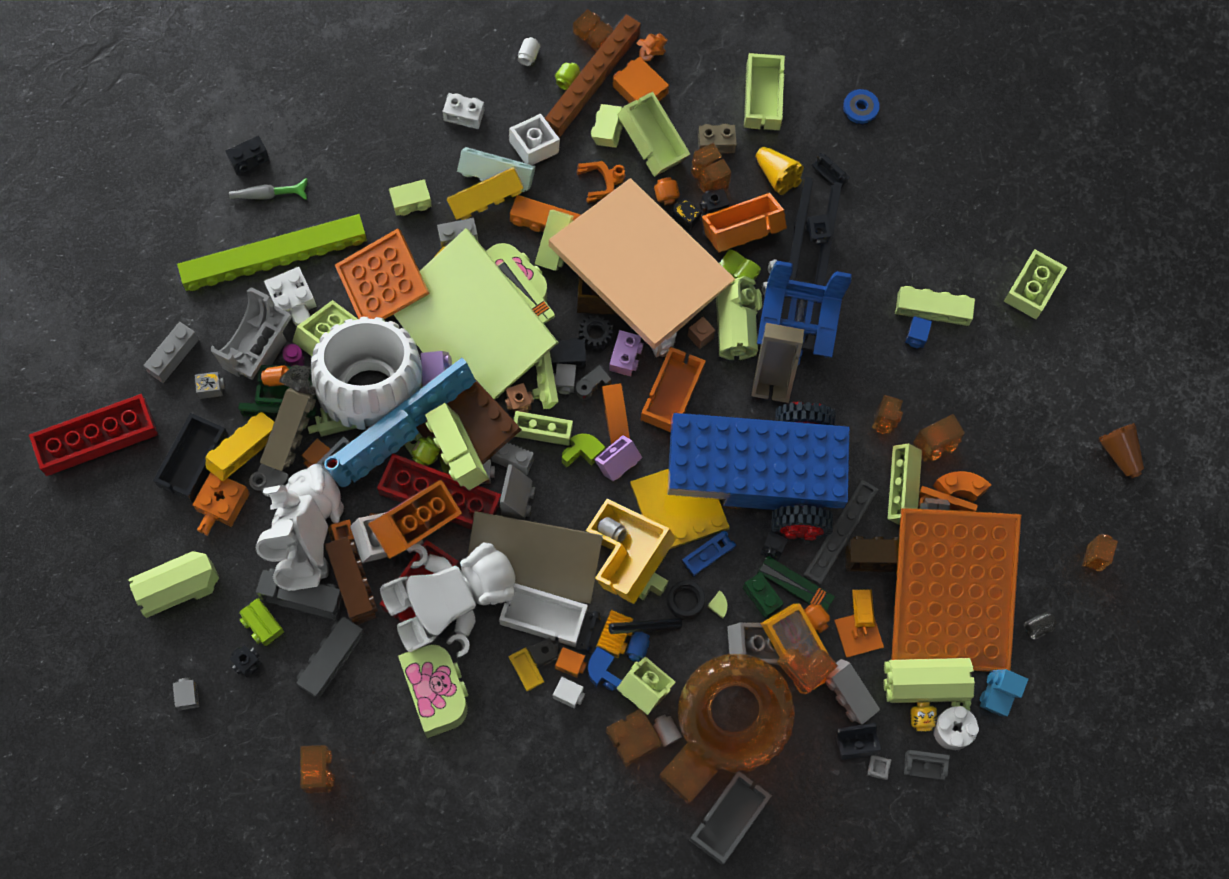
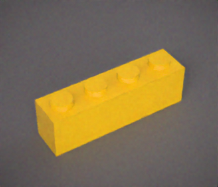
M512 167L448 197L447 201L456 220L459 218L465 220L471 217V213L474 211H478V213L488 209L487 205L494 203L497 205L504 202V197L509 195L514 197L521 194L524 186L515 167Z
M262 412L251 417L247 424L239 427L231 437L224 439L220 446L208 452L206 455V469L222 481L227 479L266 446L274 421Z

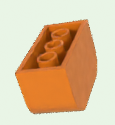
M439 480L373 520L368 525L390 559L462 514L443 481Z

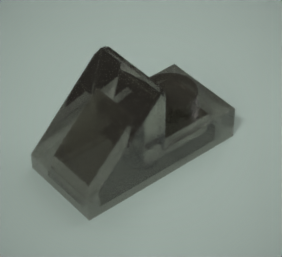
M294 365L280 377L279 382L299 393L315 395L316 392L315 387L308 380L310 367Z

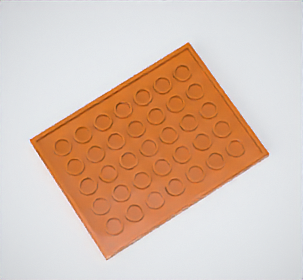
M901 508L891 660L970 658L973 671L993 672V670L1003 669L1011 671L1021 527L1020 514Z

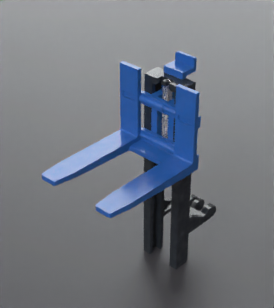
M805 177L803 181L799 210L793 228L795 233L789 263L777 261L773 265L767 281L757 344L761 345L766 323L804 329L803 345L798 365L800 364L803 351L811 353L813 351V355L832 358L842 298L852 279V274L837 271L831 276L827 285L824 286L842 183L834 182V185H831L826 212L829 218L831 238L820 247L815 282L810 284L796 281L805 225L806 231H809L807 225L809 217L807 214L813 185L812 178ZM797 299H801L803 308L801 307V304L799 302L798 307H796Z

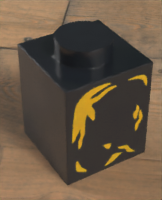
M685 198L681 203L677 202L672 208V218L688 231L701 219L702 211Z

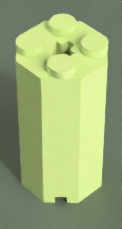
M970 658L910 659L884 662V672L887 674V679H884L883 685L884 691H886L887 702L971 701V698L974 697V677L972 678L971 676L973 665Z

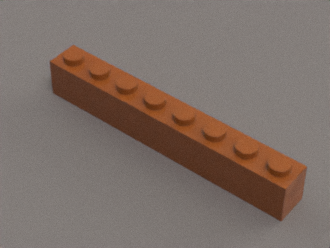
M626 14L544 118L558 138L561 137L639 37L640 22Z

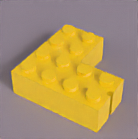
M606 499L586 529L587 532L603 535L601 545L613 550L595 579L603 589L615 595L618 594L621 598L633 604L676 540L670 528L609 499ZM610 517L622 524L627 530V536L624 541L619 543L599 533L598 523L600 520Z

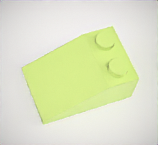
M332 300L296 327L292 342L313 356L314 347L319 343V339L324 333H330L331 327L336 324L340 326L348 319H358Z

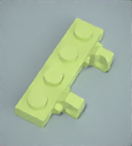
M549 351L534 364L537 370L538 388L533 389L531 392L533 399H540L543 409H551L558 403Z

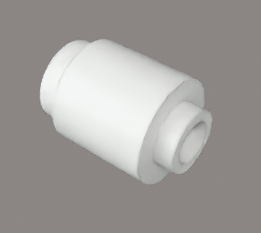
M524 39L518 53V61L521 64L530 66L534 63L540 49V44L536 39Z

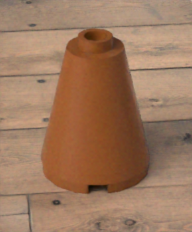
M1135 423L1121 427L1108 435L1105 434L1098 438L1125 476L1130 475L1131 478L1142 474L1141 471L1144 469Z

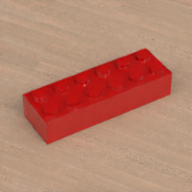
M142 394L29 434L40 470L46 476L157 436L158 432L147 401Z
M392 454L377 487L379 495L402 503L437 481L442 480L462 514L450 522L471 530L475 511L496 515L500 507L501 494L481 486L468 490L465 486L461 487L457 480L454 481L451 475L396 454Z

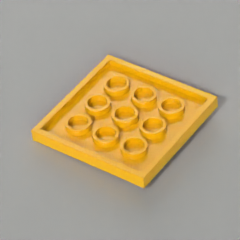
M669 469L630 481L642 516L670 528L676 540L670 549L730 528L719 499L667 495Z

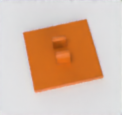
M854 615L834 620L846 658L884 648L876 621L875 627H855Z

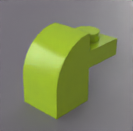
M577 434L570 438L572 448L569 446L563 451L562 463L568 467L581 455L590 465H593L595 463L594 458L605 450V446L590 434Z

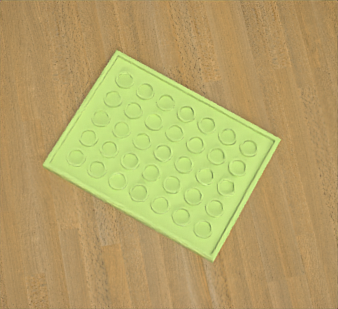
M466 228L420 270L430 294L393 314L423 353L435 351L449 352L452 358V365L463 358L467 362L474 378L494 400L559 343L472 233Z

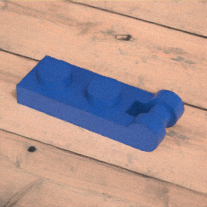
M726 530L720 532L682 559V563L693 577L737 546L734 541L729 539V534ZM720 541L725 545L723 548L718 544Z

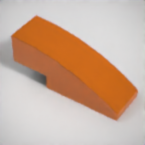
M621 383L602 386L611 444L623 435L630 439Z

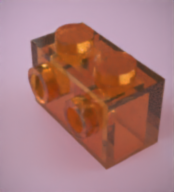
M884 395L878 406L872 428L880 433H891L893 428H897L903 415V411H900L903 400Z

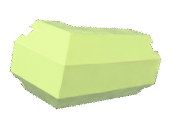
M746 276L735 279L733 283L716 297L719 357L728 360H734V356H739V360H745L756 356L758 352L756 314L758 313L757 310L762 308V293L759 289H755V281Z
M192 551L129 579V582L131 583L130 588L137 605L143 606L144 609L141 612L148 618L191 598L198 600L213 593L219 576L214 564L206 554Z

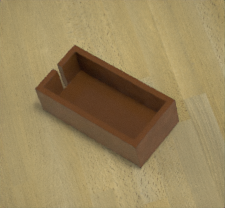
M347 536L325 544L352 623L359 625L376 619L375 612L378 609L373 596H369L372 591L367 578L362 577L366 574L361 560L356 559L360 556L354 541L350 542Z

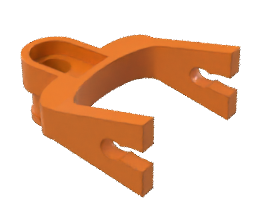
M602 161L578 164L577 175L597 169L603 175L606 183L605 191L588 193L587 204L603 199L614 191V185L621 184L624 181L625 170L622 165H616L613 169L609 170Z

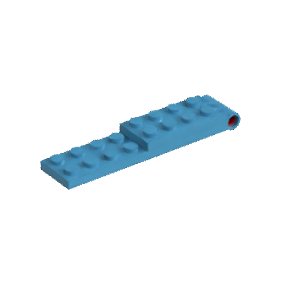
M463 358L459 359L336 454L328 457L324 462V466L340 487L348 486L352 480L355 483L361 477L366 476L374 467L382 464L391 454L396 453L408 441L413 440L419 434L416 427L427 420L425 414L444 403L447 404L453 401L461 392L470 388L476 382L467 362Z

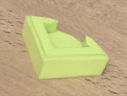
M719 590L707 607L722 619L727 612V600Z

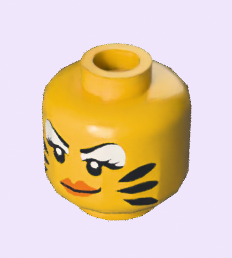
M917 702V706L911 708V725L917 731H933L932 728L936 727L937 709L934 706H930L929 702Z

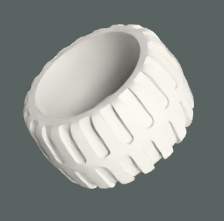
M360 317L358 320L348 319L340 326L336 324L331 327L330 333H324L319 339V343L314 347L311 358L312 385L322 409L329 414L330 418L336 422L341 420L343 426L351 428L352 425H355L357 429L366 430V427L373 426L421 389L422 363L415 341L404 328L400 329L397 323L393 321L387 323L384 318L380 317L375 319H369L368 317ZM368 370L380 371L389 377L382 382L372 385L357 386L347 384L354 375Z

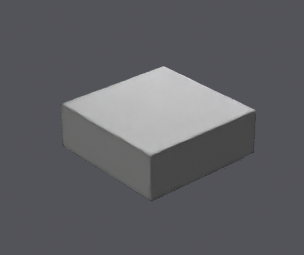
M875 755L870 756L867 776L887 780L891 759Z

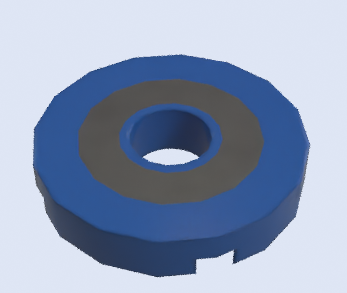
M858 89L847 95L844 100L843 110L849 120L865 124L876 118L879 112V101L872 92ZM857 104H863L866 108L860 110Z

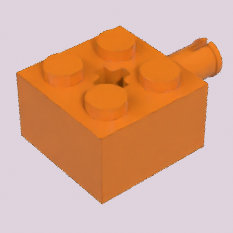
M210 472L193 503L196 511L205 515L197 531L208 536L215 521L232 527L250 494L247 487L228 478L222 481Z

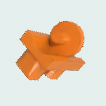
M649 34L646 39H639L637 44L642 46L639 51L640 58L644 61H650L654 55H663L666 52L663 47L667 43V39L661 34L656 36Z

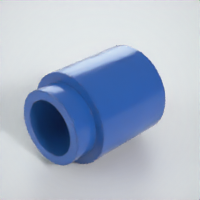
M634 632V635H631L626 650L629 660L640 662L646 656L650 644V636L648 634Z

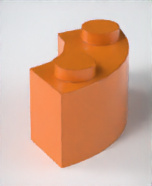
M957 471L943 475L937 479L933 487L939 492L954 497L960 496L973 503L987 492L991 484L977 474Z

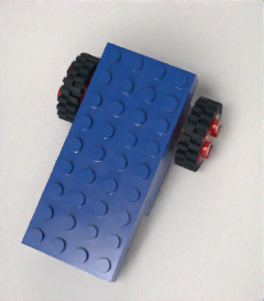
M793 402L790 405L784 404L776 409L775 421L673 413L667 495L724 499L723 506L773 510L772 532L775 534L785 535L787 539L801 537V539L816 540V538H821V536L826 537L833 533V514L827 509L823 510V508H844L848 502L849 427L835 426V410L829 406L826 407L824 404H811V402H806V404Z

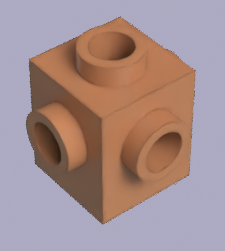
M524 383L506 388L507 399H505L508 411L512 410L513 415H515L516 411L528 413L529 410H532L531 403L534 400L531 392H527Z

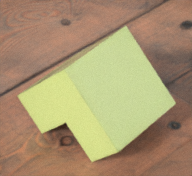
M654 572L639 598L644 600L649 591L661 597L667 587L668 580Z

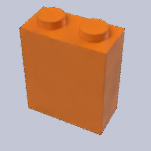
M640 57L636 60H631L625 69L618 71L613 76V88L629 103L639 100L651 92L655 94L658 101L668 94L669 84Z

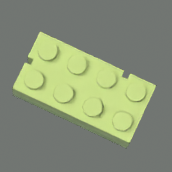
M749 53L746 69L744 128L760 129L761 126H764V129L780 130L783 115L785 56Z
M653 92L625 105L617 113L643 159H648L646 164L654 177L683 162L690 155V152Z
M446 403L425 414L428 420L426 425L431 433L434 432L435 438L433 440L437 447L443 451L441 456L444 462L449 464L451 468L449 473L454 481L457 480L461 487L465 486L468 490L488 480L489 477L459 415Z

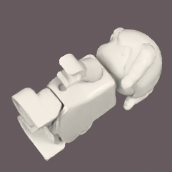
M313 464L309 468L293 474L286 486L279 485L264 488L263 490L265 495H270L271 510L277 509L272 520L271 529L264 531L259 536L256 551L265 560L280 561L276 566L273 579L277 586L288 591L317 587L320 579L329 576V565L326 558L323 557V545L328 530V524L325 520L331 518L333 523H338L344 510V505L341 502V493L335 480L324 471L320 464Z
M482 543L471 552L470 556L460 562L461 571L457 566L452 567L451 563L444 557L432 554L427 556V550L423 546L414 544L407 551L409 553L413 551L419 553L420 561L413 562L411 568H419L425 565V568L434 574L414 575L409 578L400 577L384 584L380 588L383 602L392 616L406 610L407 607L413 608L416 617L397 625L401 641L408 652L415 651L431 643L451 622L456 620L454 631L456 635L450 637L446 643L451 644L455 640L459 641L462 645V650L457 653V658L461 657L469 650L470 644L466 636H469L475 624L473 609L476 607V603L479 605H495L511 601L515 595V572L508 558L496 550L490 543Z

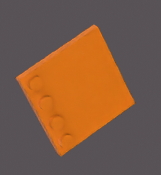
M398 228L335 264L359 319L360 317H368L369 319L380 317L386 319L430 294L403 234Z

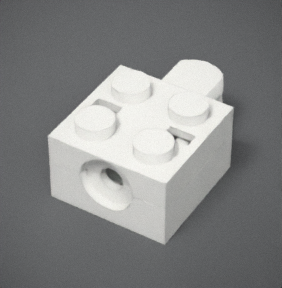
M300 267L264 281L274 305L291 313L293 323L296 326L310 317L308 310L317 307Z

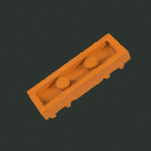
M922 486L919 490V498H921L918 503L919 507L925 501V498L948 500L950 510L976 512L977 504Z

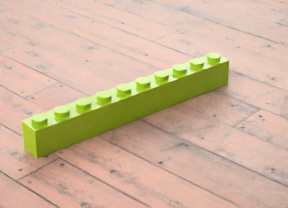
M360 214L178 263L177 266L185 290L195 291L200 287L206 285L213 286L224 280L231 281L239 276H249L257 271H267L275 266L288 265L293 261L307 260L311 256L325 255L329 251L343 250L347 246H358L367 241Z

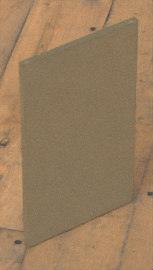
M475 511L468 556L482 543H490L510 561L515 572L516 584L569 600L591 604L603 535Z

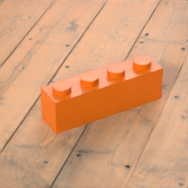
M517 195L510 212V222L516 226L529 227L535 232H544L550 210L574 216L573 221L581 215Z

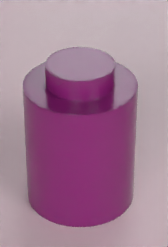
M290 344L284 348L283 357L287 366L303 367L305 358L301 348L296 344Z

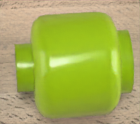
M564 63L555 74L557 85L563 90H567L580 74L579 66L575 63Z
M431 436L419 438L412 448L413 460L425 466L433 464L440 453V448L437 447Z

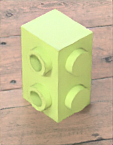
M601 104L600 110L596 113L595 127L591 130V137L596 145L617 148L623 128L617 113L622 107Z
M425 179L389 188L396 216H405L410 212L424 211L432 207Z

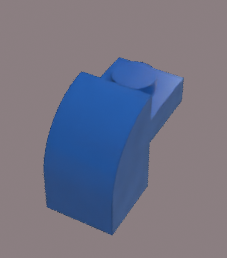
M600 647L596 648L589 660V679L596 687L602 681L604 682L603 686L607 689L619 691L617 687L622 680L608 672L615 657Z

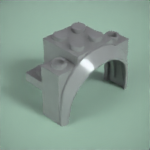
M251 287L247 290L248 305L235 334L221 350L218 351L212 346L211 352L224 370L238 377L242 374L253 380L261 365H272L285 345L286 339L282 332L292 318V315L274 306L270 296Z

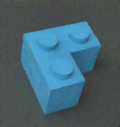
M1007 669L993 670L987 678L988 686L986 691L984 690L980 696V707L999 716H1008L1014 698H1022L1028 679Z

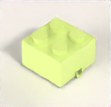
M644 657L639 663L637 661L631 667L632 669L627 673L617 689L623 696L630 699L640 710L648 715L671 691L676 682L648 658Z

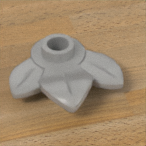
M261 464L258 472L250 476L249 483L254 490L263 493L264 488L283 485L289 476L283 471ZM258 479L263 480L261 484H256Z

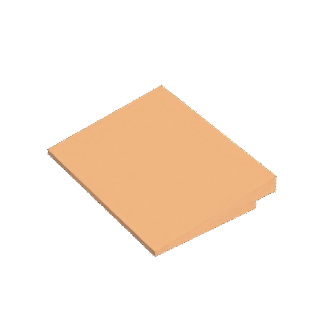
M631 178L549 239V247L653 349L659 346L665 339L668 340L735 281V278Z

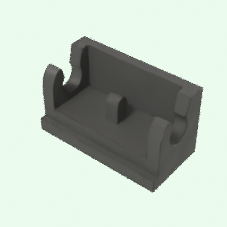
M908 750L905 754L904 775L945 780V776L948 774L950 755Z

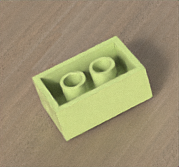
M1034 249L1004 302L1037 319L1067 267Z

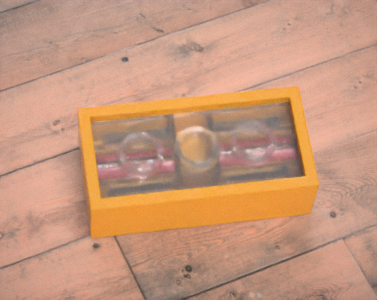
M794 603L760 623L799 693L807 694L825 683L827 679L823 673L832 667L834 663L801 604Z

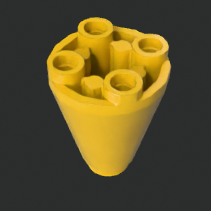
M762 147L757 151L755 156L757 162L772 187L780 195L785 194L792 187L800 185L802 181L800 177L804 169L802 164L770 148Z

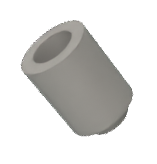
M664 714L655 719L656 723L653 727L664 747L670 746L682 738L671 716L666 717Z

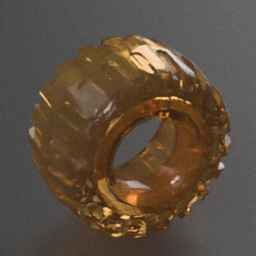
M728 653L719 657H713L706 663L701 664L688 678L679 699V725L687 744L703 761L717 769H726L729 772H738V770L753 771L756 770L755 767L769 764L775 755L778 756L783 751L784 745L789 741L794 725V701L787 682L773 666L748 654ZM730 686L747 688L758 700L759 711L757 718L750 727L743 731L731 732L724 730L715 723L712 717L711 707L713 699L719 691Z

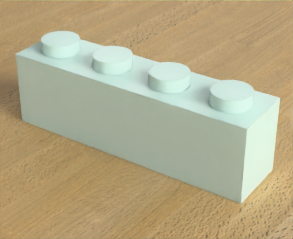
M465 147L461 151L457 172L462 173L465 177L471 178L475 176L479 177L480 181H484L515 167L524 186L521 192H525V190L528 191L531 188L536 166Z

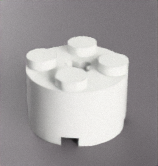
M958 706L948 708L937 717L936 727H934L933 732L936 741L942 747L960 750L974 741L979 727L975 716L964 707ZM954 726H957V727H958V730H957V731H953L952 728H953Z

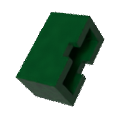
M761 572L744 583L743 590L751 601L755 603L756 608L765 620L782 609L784 603Z

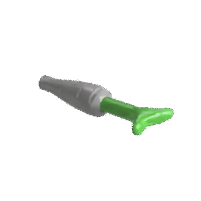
M305 178L295 186L274 188L272 185H261L238 191H230L229 196L230 199H271L275 195L296 193L306 200L307 195L304 190L308 180Z

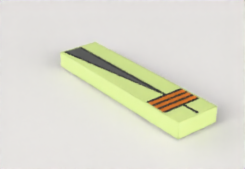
M512 257L498 265L543 324L555 317L554 312Z

